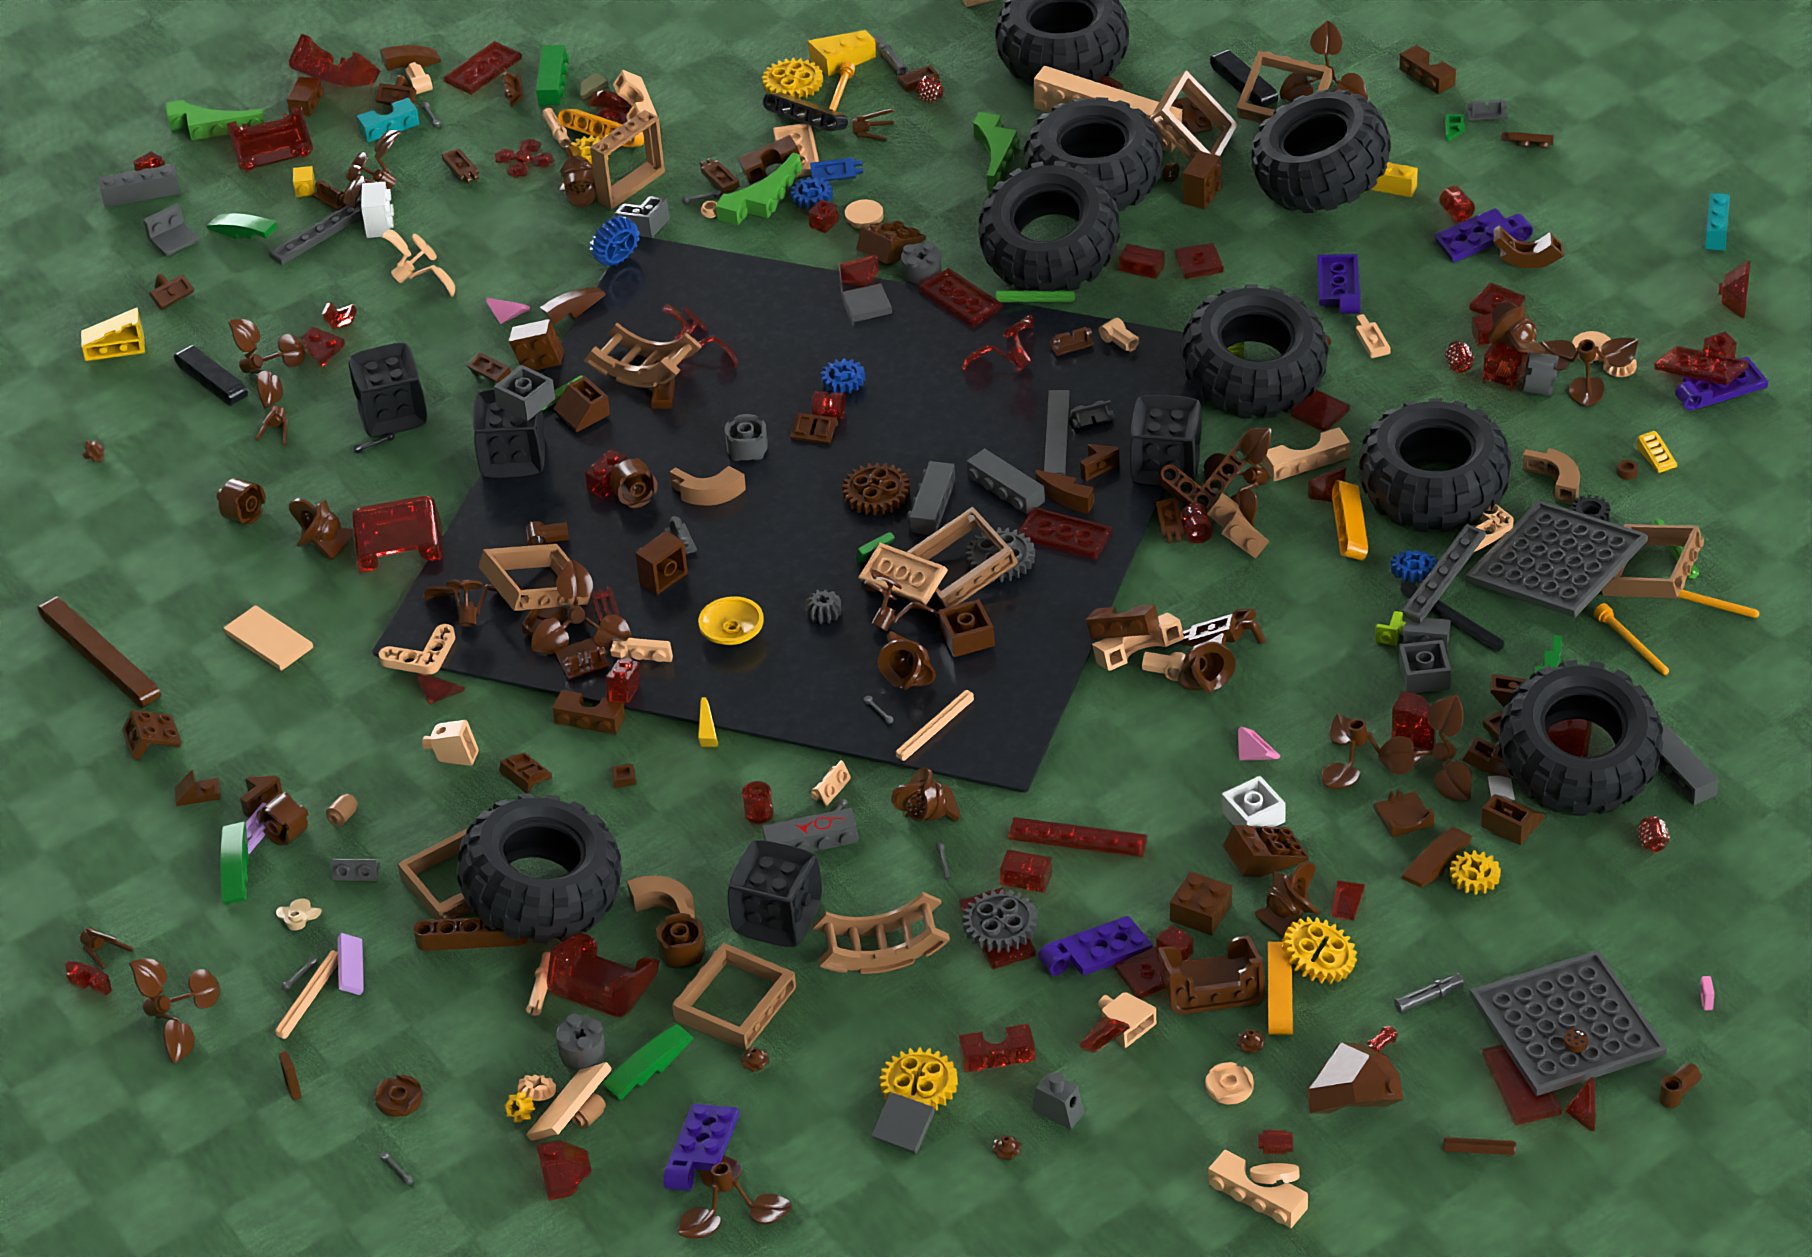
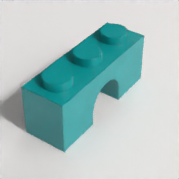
M406 98L392 103L393 112L388 115H379L374 110L357 115L359 131L365 140L371 142L379 139L387 131H402L419 125L418 111L411 100Z
M1710 193L1705 249L1725 251L1730 202L1729 194Z

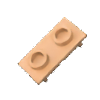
M842 760L836 766H832L827 775L822 779L823 782H820L811 790L810 796L813 800L821 799L824 805L828 806L851 779Z

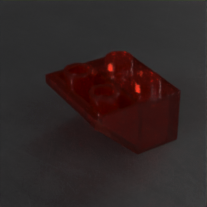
M1401 691L1392 708V738L1404 736L1411 739L1415 747L1433 750V747L1436 745V729H1433L1428 722L1430 706L1423 696Z

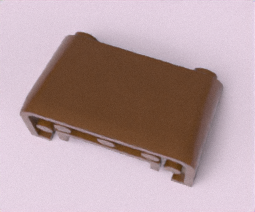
M1250 935L1232 939L1228 944L1227 955L1182 961V955L1178 948L1174 946L1158 948V960L1172 1010L1177 1014L1249 1006L1259 1003L1264 997L1263 960Z

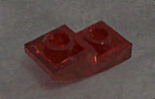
M67 961L64 963L67 971L66 977L72 985L76 984L83 990L90 986L94 991L98 990L105 996L112 991L109 976L103 971L80 962Z

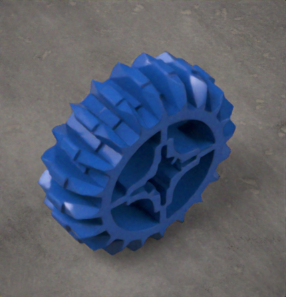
M619 215L617 218L613 216L611 220L607 219L605 224H601L599 230H596L597 233L592 236L593 241L590 242V251L594 259L600 264L609 267L612 265L617 266L619 262L623 263L625 258H629L630 253H634L633 249L638 246L636 243L640 239L638 237L640 234L638 227L625 216Z

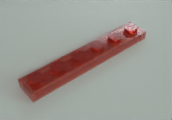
M1013 817L1009 830V840L1137 857L1144 856L1148 841L1147 834Z

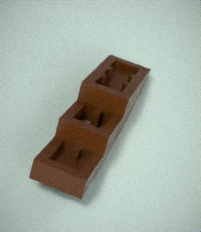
M1451 827L1433 841L1402 874L1401 879L1420 888L1429 884L1444 874L1446 865L1456 860L1459 851L1471 843L1472 835Z

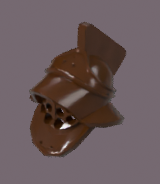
M570 144L565 145L569 158L560 170L563 182L559 185L558 189L565 191L569 201L576 207H587L593 203L596 197L593 166L585 157L581 156L579 147Z
M1501 302L1494 307L1492 314L1493 327L1489 332L1491 344L1496 346L1504 342L1503 344L1509 349H1516L1520 352L1543 354L1545 348L1535 342L1537 335L1536 325L1525 313V305L1517 307L1512 302Z
M298 498L289 503V511L302 528L301 538L296 546L301 547L312 542L328 559H334L353 535V530L341 528L339 518L334 512L330 511L326 500L317 503L316 506H313L305 499Z
M890 631L887 635L889 643L881 649L878 657V668L883 676L894 686L900 687L904 691L910 686H926L931 684L935 680L936 674L929 662L928 651L917 642L908 640Z
M1223 633L1207 642L1195 645L1186 653L1184 666L1178 675V681L1181 686L1191 690L1203 689L1206 693H1211L1213 690L1225 685L1232 677L1236 661L1232 651L1224 646L1226 636Z
M918 769L908 784L900 785L892 791L891 802L893 806L898 810L904 811L903 816L905 818L909 816L916 822L936 820L945 814L958 821L961 816L951 788L933 781V773L930 769Z
M1304 862L1298 865L1290 876L1273 871V887H1270L1269 894H1267V906L1256 910L1255 916L1284 936L1287 928L1291 926L1292 922L1297 923L1303 913L1319 915L1321 911L1311 903L1307 895L1309 885L1316 871L1315 865L1312 862Z

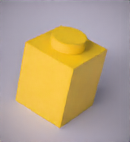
M312 166L293 168V184L296 197L312 196L315 193V177Z

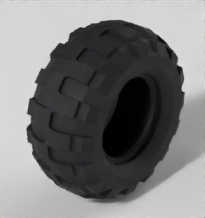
M1006 0L996 21V48L1001 60H1003L1006 68L1010 70V73L1015 78L1024 79L1025 84L1033 87L1035 76L1044 66L1094 82H1100L1101 77H1109L1115 71V68L1125 56L1129 46V20L1119 0Z
M1328 89L1316 91L1315 94L1299 96L1286 106H1280L1273 111L1274 115L1271 118L1265 119L1259 126V133L1254 137L1251 154L1252 168L1261 190L1271 200L1292 212L1298 209L1302 210L1303 213H1315L1317 210L1322 209L1329 211L1337 209L1339 205L1346 202L1351 203L1360 198L1359 195L1361 193L1370 191L1377 184L1376 179L1384 175L1391 150L1390 134L1381 112L1360 94H1350L1349 90L1341 89L1335 92H1328Z
M1096 97V99L1085 100V98L1073 99L1072 103H1060L1052 107V112L1043 113L1037 119V123L1032 127L1031 133L1028 134L1024 146L1025 170L1030 169L1032 163L1042 161L1044 166L1054 165L1055 161L1067 162L1073 169L1080 166L1092 173L1099 181L1101 180L1109 189L1113 200L1117 204L1118 213L1125 211L1128 205L1136 206L1143 201L1144 196L1151 192L1161 174L1163 155L1162 140L1156 127L1153 126L1152 121L1146 117V114L1139 108H1130V103L1121 100L1116 102L1109 101L1108 98ZM1093 154L1108 155V156H1106V157H1100V158H1080V157H1079V156L1093 155Z
M1042 161L1032 163L1031 168L1022 171L1018 168L1009 173L1007 181H999L993 187L989 197L983 204L979 216L978 234L981 250L987 264L993 267V271L1009 285L1014 284L1020 291H1055L1064 288L1067 291L1079 289L1081 282L1085 280L1091 282L1099 276L1102 268L1108 265L1117 248L1116 243H1118L1120 238L1119 214L1117 204L1112 198V193L1101 180L1099 181L1088 170L1080 166L1073 169L1067 162L1055 161L1054 165L1044 166ZM1045 215H1064L1077 221L1076 226L1068 234L1056 240L1035 241L1021 234L1022 230L1031 221Z
M1245 284L1244 289L1236 290L1233 286L1222 289L1217 297L1211 295L1198 306L1195 314L1190 316L1184 327L1180 354L1185 375L1197 392V395L1204 402L1211 400L1215 406L1214 408L1225 414L1228 411L1238 413L1240 418L1251 419V415H1262L1263 419L1276 417V414L1281 410L1286 413L1295 410L1314 393L1321 384V378L1325 374L1329 348L1320 320L1312 309H1307L1302 299L1296 295L1288 297L1284 295L1283 289L1270 286V289L1258 288V284ZM1254 341L1272 346L1282 355L1270 361L1253 362L1233 355L1227 348L1236 343Z
M1429 398V402L1418 403L1416 400L1403 403L1401 409L1391 408L1383 413V417L1379 421H1375L1366 434L1359 452L1360 482L1364 492L1368 493L1367 496L1374 505V508L1381 515H1388L1391 518V522L1402 527L1406 524L1414 526L1416 531L1428 532V529H1440L1441 532L1454 531V527L1459 525L1465 526L1466 524L1474 525L1478 523V519L1481 518L1483 512L1490 514L1492 511L1486 510L1490 506L1492 510L1495 504H1499L1502 495L1508 489L1510 481L1511 452L1505 436L1496 422H1491L1488 415L1480 409L1471 410L1467 408L1466 403L1456 400L1453 403L1442 402V398ZM1425 459H1441L1457 463L1460 467L1449 471H1425L1416 469L1409 464Z
M1577 660L1562 661L1556 668H1552L1549 665L1533 673L1530 679L1522 682L1510 695L1509 702L1504 707L1501 718L1499 748L1503 753L1502 761L1509 775L1512 776L1513 780H1517L1518 787L1530 799L1535 797L1540 799L1545 808L1555 812L1558 811V808L1570 810L1571 815L1585 816L1589 811H1597L1600 815L1617 809L1620 803H1629L1644 791L1646 784L1652 781L1658 769L1664 743L1662 740L1663 726L1658 711H1655L1652 699L1641 685L1635 686L1628 674L1619 669L1616 672L1605 669L1604 663L1590 661L1589 665H1578ZM1564 720H1587L1607 731L1612 737L1615 747L1595 757L1574 756L1562 751L1553 744L1546 731L1554 724Z
M532 794L518 795V798L512 802L503 799L494 803L493 807H490L488 811L484 810L469 826L459 848L457 880L461 887L462 895L471 911L478 913L482 923L490 929L500 928L504 930L505 937L518 941L520 937L533 939V943L547 944L548 940L552 938H558L563 942L574 939L575 935H578L580 931L584 933L589 931L605 916V912L611 909L618 896L622 874L621 855L612 833L605 826V822L597 814L588 815L585 806L575 801L570 804L560 801V796L546 794V798H534ZM523 858H543L561 865L569 874L556 879H537L518 872L510 863Z

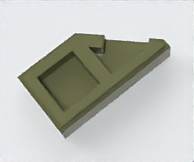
M594 73L581 81V101L607 87L608 80Z

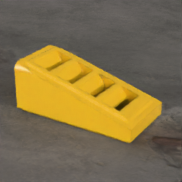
M1656 431L1640 435L1637 438L1638 451L1658 473L1677 467L1676 461Z
M702 697L700 701L699 743L701 747H718L709 704L706 697Z

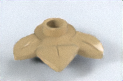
M300 898L291 902L289 907H278L276 915L278 919L284 920L288 929L300 930L306 926L308 920L316 919L320 916L322 910L321 908H311L308 899Z

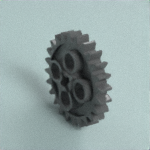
M998 527L996 533L1013 550L1018 564L998 578L1000 582H1003L1004 578L1011 581L1012 576L1020 578L1019 573L1026 574V569L1032 568L1031 564L1035 563L1034 543L1030 542V537L1025 538V533L1018 535L1017 530L1010 532L1009 528H1007L1005 531H1002ZM983 533L982 537L975 535V541L970 540V546L966 547L967 566L973 570L999 552Z
M1003 889L1000 890L999 894L991 890V895L989 896L986 893H982V899L974 897L975 903L969 902L968 909H964V916H962L963 930L966 932L967 939L972 938L973 945L979 942L980 949L988 946V952L993 948H997L998 953H1000L1002 948L1010 952L1011 946L1019 949L1018 943L1026 945V938L1033 939V933H1037L1038 914L1037 909H1034V903H1029L1028 897L1022 899L1021 893L1013 896V890H1010L1008 894H1004Z

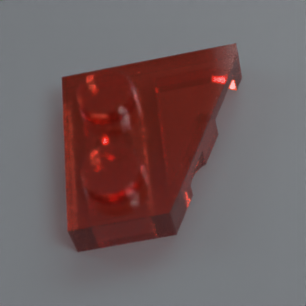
M312 327L301 337L302 345L305 349L309 350L312 357L318 360L320 366L325 365L345 346L344 338Z

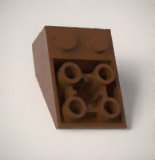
M896 220L892 223L870 224V226L861 227L856 250L886 264L898 262L901 260L904 246L919 244L926 239V235L919 233L920 230L912 227L908 228L904 226L903 222Z
M1233 825L1223 844V848L1241 875L1247 877H1263L1273 873V871L1277 872L1309 859L1303 847L1293 835V832L1287 827Z

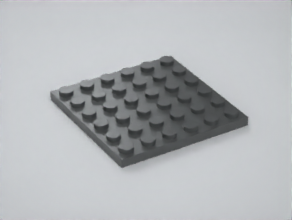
M1538 500L1513 528L1466 574L1467 582L1576 617L1648 541L1645 533Z
M1598 950L1470 989L1471 999L1536 1096L1666 1055V1046ZM1580 1029L1588 1035V1046L1584 1051L1571 1052L1565 1048L1563 1041L1564 1035L1568 1030Z

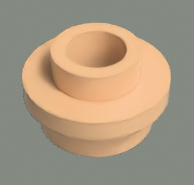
M707 201L703 203L701 214L707 218L716 217L715 206L717 202Z

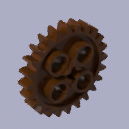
M878 462L875 466L868 463L867 468L860 466L859 471L853 469V474H847V479L843 480V499H845L846 505L850 504L851 509L857 508L858 513L865 510V515L870 511L873 512V515H876L877 511H880L884 515L885 510L893 512L892 507L899 509L900 503L905 504V499H909V478H907L906 473H902L901 468L895 470V465L888 468L887 463L883 466H880Z

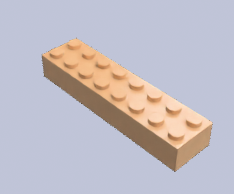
M1044 66L1034 78V109L1046 113L1052 112V107L1060 103H1072L1073 99L1085 98V100L1096 99V97L1108 98L1109 101L1116 102L1121 100L1130 103V108H1139L1149 119L1159 104L1157 101ZM1171 106L1169 111L1182 123V109ZM1152 122L1162 140V150L1171 153L1176 146Z

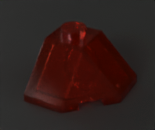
M1745 261L1725 274L1724 283H1719L1718 295H1722V304L1740 318H1745L1751 261Z
M561 1140L537 1145L548 1200L573 1195L584 1177L587 1178L592 1172L587 1150Z

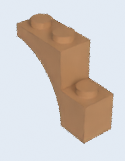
M1221 493L1210 507L1207 515L1224 527L1222 531L1224 536L1256 559L1269 543V540L1245 519L1236 502L1224 493Z

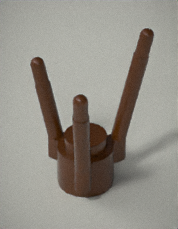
M894 109L857 116L856 119H853V133L858 134V137L886 141V137L869 134L866 131H870V126L894 124V121L869 122L866 119L894 112Z
M276 405L271 408L269 414L262 422V428L255 437L256 441L260 439L269 425L273 427L282 425V445H286L287 423L289 419L285 417L286 411L284 408Z
M91 927L84 929L80 936V941L84 944L83 950L89 953L102 969H105L106 966L93 949L101 948L104 941L128 951L134 950L133 947L117 941V938L101 933Z

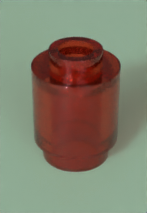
M1263 1129V1134L1258 1135V1149H1263V1154H1287V1152H1293V1132Z

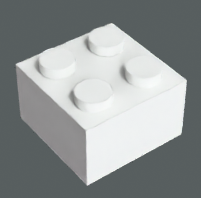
M386 182L362 184L361 209L367 238L382 237L386 231L394 228L392 217L394 216L393 204H390L391 191L386 188Z
M1258 776L1222 793V813L1233 825L1276 827L1285 822V802L1261 776Z

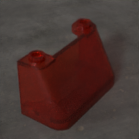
M302 33L289 59V66L294 71L340 88L372 85L376 82L381 72L364 56L356 52L352 53L351 58L345 59L342 57L339 64L335 65L333 64L334 57L331 53L321 49L312 41L311 37Z
M301 105L292 107L290 115L283 114V119L251 127H247L246 123L239 127L236 121L227 123L228 138L240 169L250 171L256 167L310 155L313 151V144Z
M419 496L359 507L354 510L352 520L357 565L360 573L375 570L378 566V556L418 549L421 557L426 560L443 558L442 523L433 498Z
M581 932L551 949L547 974V986L550 992L614 1017L620 1018L628 1014L658 973L659 960L645 956L640 958L636 963L635 969L597 956L598 945L596 940L590 935Z

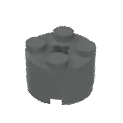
M927 241L925 243L904 246L901 254L904 281L920 286H930L936 283V279L942 276L941 253L935 247V244Z
M1529 353L1522 391L1551 397L1553 392V384L1551 382H1555L1557 370L1553 369V367H1557L1558 356L1545 353Z
M742 414L734 417V421L731 423L729 421L726 423V446L732 460H760L764 457V453L768 448L766 424L763 420L760 421L758 416L752 414Z
M571 1014L558 1027L556 1032L558 1052L562 1063L566 1067L580 1070L590 1065H598L603 1061L606 1055V1044L602 1023L599 1020L589 1016Z

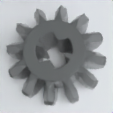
M825 589L824 592H820L817 590L816 594L810 593L809 598L805 602L806 614L808 618L812 619L813 623L819 621L820 624L823 622L830 624L831 620H837L838 616L841 615V599L834 591L828 592Z

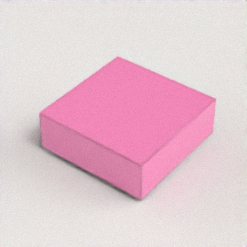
M1702 976L1700 997L1704 1010H1713L1714 990L1711 976Z

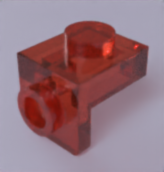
M152 151L133 161L135 171L165 165L164 159Z
M329 302L326 304L322 315L332 329L350 325L354 321L357 309L352 304L337 310Z

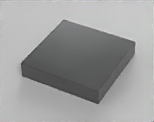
M881 283L843 292V299L853 322L892 314L891 304Z
M890 1092L871 1136L876 1140L917 1154L936 1110L932 1106Z

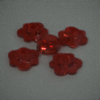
M535 139L521 141L520 150L516 154H514L513 150L501 149L499 153H495L497 163H509L510 160L515 159L521 162L511 165L510 169L507 170V174L513 175L514 178L523 177L528 174L529 167L525 166L524 162L532 159L535 166L545 168L553 163L554 159L551 153H539L537 156H532L531 152L538 151V148L541 146V142L535 141Z

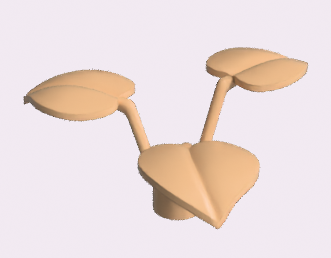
M388 230L382 235V238L389 240L404 254L401 261L397 263L398 266L391 271V274L399 283H403L408 277L412 279L414 276L433 270L444 283L451 297L454 296L455 284L440 267L437 268L435 265L413 273L415 268L412 264L424 253L430 260L437 258L433 249L419 235L414 233L412 239L421 251L410 262L408 260L404 262L407 257L411 256V252L397 232Z

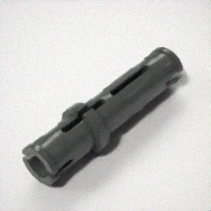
M875 36V46L879 56L885 58L899 76L906 74L908 67L893 52L891 45L885 43L882 37Z
M1455 973L1445 979L1434 980L1433 984L1395 999L1394 1005L1397 1011L1402 1014L1409 1009L1437 997L1443 998L1447 993L1464 987L1463 979L1459 973Z

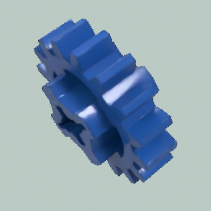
M817 176L814 179L807 177V180L801 178L800 183L795 182L794 186L791 187V200H793L794 205L799 204V208L805 206L808 210L810 207H813V209H816L817 206L824 207L823 203L829 204V199L833 198L832 186H830L829 181L825 182V178L820 180Z
M843 358L841 362L835 359L834 364L828 362V367H823V372H821L822 386H826L827 391L832 389L834 394L837 391L840 394H843L844 391L850 394L852 389L859 390L858 386H863V381H865L864 367L860 366V362L854 364L853 359L846 361Z
M1407 550L1405 553L1399 552V555H1394L1393 559H1391V573L1395 574V578L1402 577V581L1410 580V583H1413L1414 580H1417L1419 583H1422L1437 564V559H1433L1434 555L1432 554L1427 555L1426 551L1420 553L1418 550H1415V552Z

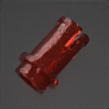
M1384 1026L1378 1035L1367 1042V1045L1380 1052L1389 1043L1393 1044L1396 1042L1398 1037L1397 1031L1392 1026Z

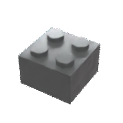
M520 365L494 386L496 405L527 421L555 400L553 379L523 365Z
M1443 640L1399 644V667L1406 694L1450 689L1451 668Z

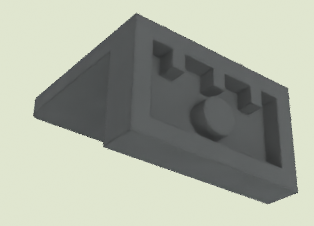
M177 204L143 219L147 238L166 256L199 241V237L184 223L181 207Z
M1407 618L1403 629V644L1443 640L1447 653L1451 621L1424 618L1420 624Z

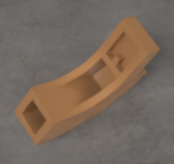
M1548 448L1547 453L1525 450L1523 454V470L1553 478L1556 481L1555 501L1569 504L1575 502V499L1579 496L1580 472L1576 463L1564 453Z
M730 466L709 478H696L676 467L670 471L672 488L681 492L682 501L690 504L703 506L717 505L736 498L746 490L744 474Z
M644 876L627 881L629 897L636 912L652 907H664L670 909L675 914L686 913L695 919L693 896L682 883L663 876Z

